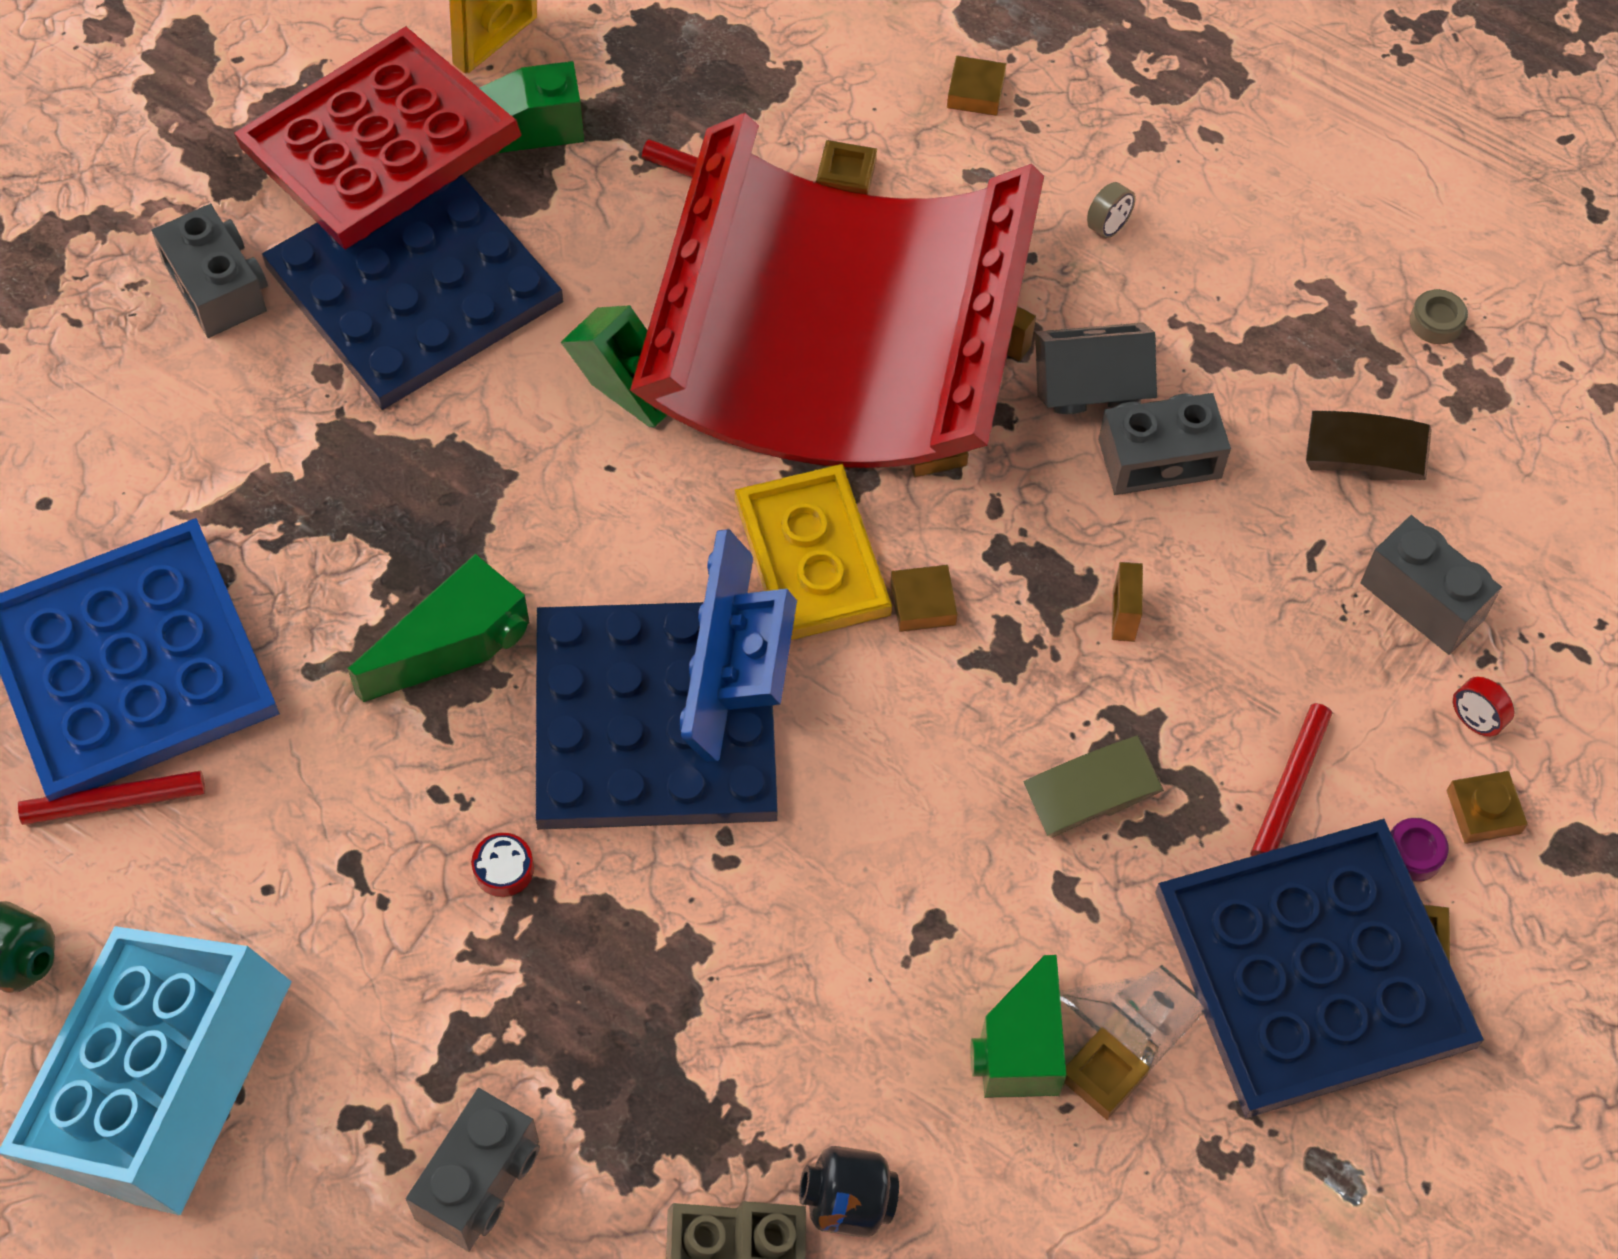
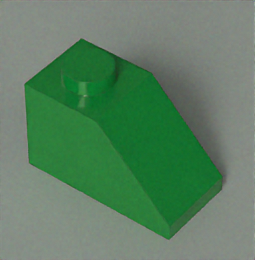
M630 305L597 307L561 341V344L592 386L648 427H656L667 414L651 406L630 391L648 330Z
M1044 955L985 1016L981 1038H971L972 1076L983 1077L984 1098L1060 1096L1066 1079V1064L1057 955Z

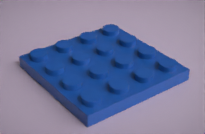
M197 518L0 593V675L48 801L75 792L101 787L280 714Z

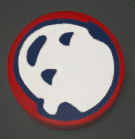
M1472 677L1453 695L1452 702L1457 716L1469 729L1479 735L1487 737L1496 736L1514 718L1515 711L1510 696L1499 684L1488 678Z
M492 834L484 838L473 852L471 865L474 878L478 886L492 896L508 897L515 895L525 889L533 877L534 862L531 849L522 838L515 834Z

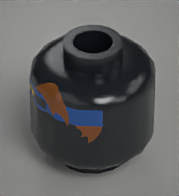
M831 1146L823 1150L815 1166L806 1165L803 1169L799 1186L800 1204L809 1206L811 1220L818 1230L857 1237L873 1236L878 1232L882 1224H890L896 1213L899 1198L898 1174L890 1171L888 1162L880 1153L841 1146Z

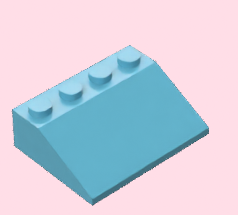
M114 926L0 1147V1155L6 1159L133 1205L181 1215L292 981L245 945Z

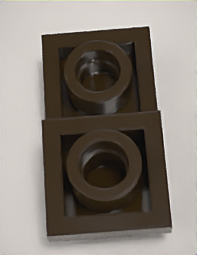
M1312 411L1306 462L1310 470H1366L1370 480H1426L1432 429L1429 424L1391 416L1343 411Z

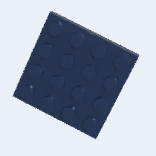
M463 175L415 204L411 209L401 213L347 249L339 245L318 223H315L262 253L266 268L381 410H384L563 303L562 289Z
M704 602L537 607V830L777 821L773 705L728 710L719 761L706 762L681 737L680 715L686 707L690 685L689 664L696 651L700 628L698 614L700 606Z
M1385 819L1158 883L1155 891L1245 1119L1477 1049L1484 1041Z

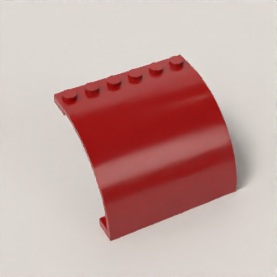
M746 113L707 128L630 391L673 419L721 441L773 457L825 466L843 464V467L852 468L897 467L929 462L988 446L1044 175L1031 163L990 178L987 188L975 192L936 198L871 196L825 186L804 179L752 154L759 125Z

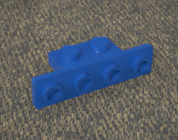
M730 529L718 530L716 532L714 549L708 558L707 568L709 577L705 600L700 606L698 614L700 628L696 651L689 664V691L686 707L680 715L682 739L706 762L719 761L728 710L781 705L797 599L788 589L748 593L753 556Z

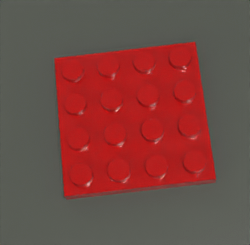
M407 26L234 132L240 148L344 249L366 238L379 227L411 209L424 198L446 184L453 182L460 175L491 155L498 153L502 148L522 136L515 118Z

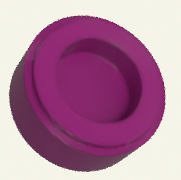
M1422 818L1404 819L1392 828V837L1412 881H1425L1435 876L1446 861L1449 851L1448 841L1443 831L1434 823Z

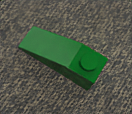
M574 61L521 67L479 88L516 119L522 135L502 148L498 153L584 142L581 101Z
M474 554L347 668L355 695L363 702L488 661L502 648L508 649L522 638L527 625L530 623L525 594L478 555Z

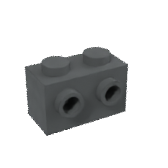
M211 203L151 230L162 263L207 338L267 311L261 290L268 287V283L259 263L254 257L247 260L244 258L241 250L245 249V246L235 224L231 219L222 222Z
M1131 323L1035 332L1037 394L1047 408L1053 407L1055 413H1081L1087 410V404L1108 402V407L1114 408L1126 402L1141 404V399L1157 398L1155 331L1146 324Z
M1185 393L1175 395L1168 400L1143 404L1126 402L1114 408L1105 409L1098 439L1114 495L1221 479L1231 451L1214 393L1195 396Z
M1410 515L1375 548L1360 582L1448 655L1486 619L1502 588L1501 585L1493 580L1490 573L1483 566L1469 561L1450 546L1439 531L1425 526L1413 515Z
M478 1087L405 1198L414 1219L470 1252L480 1234L486 1236L496 1224L504 1208L505 1201H503V1198L515 1179H523L538 1156L540 1145H538L539 1139L534 1119Z

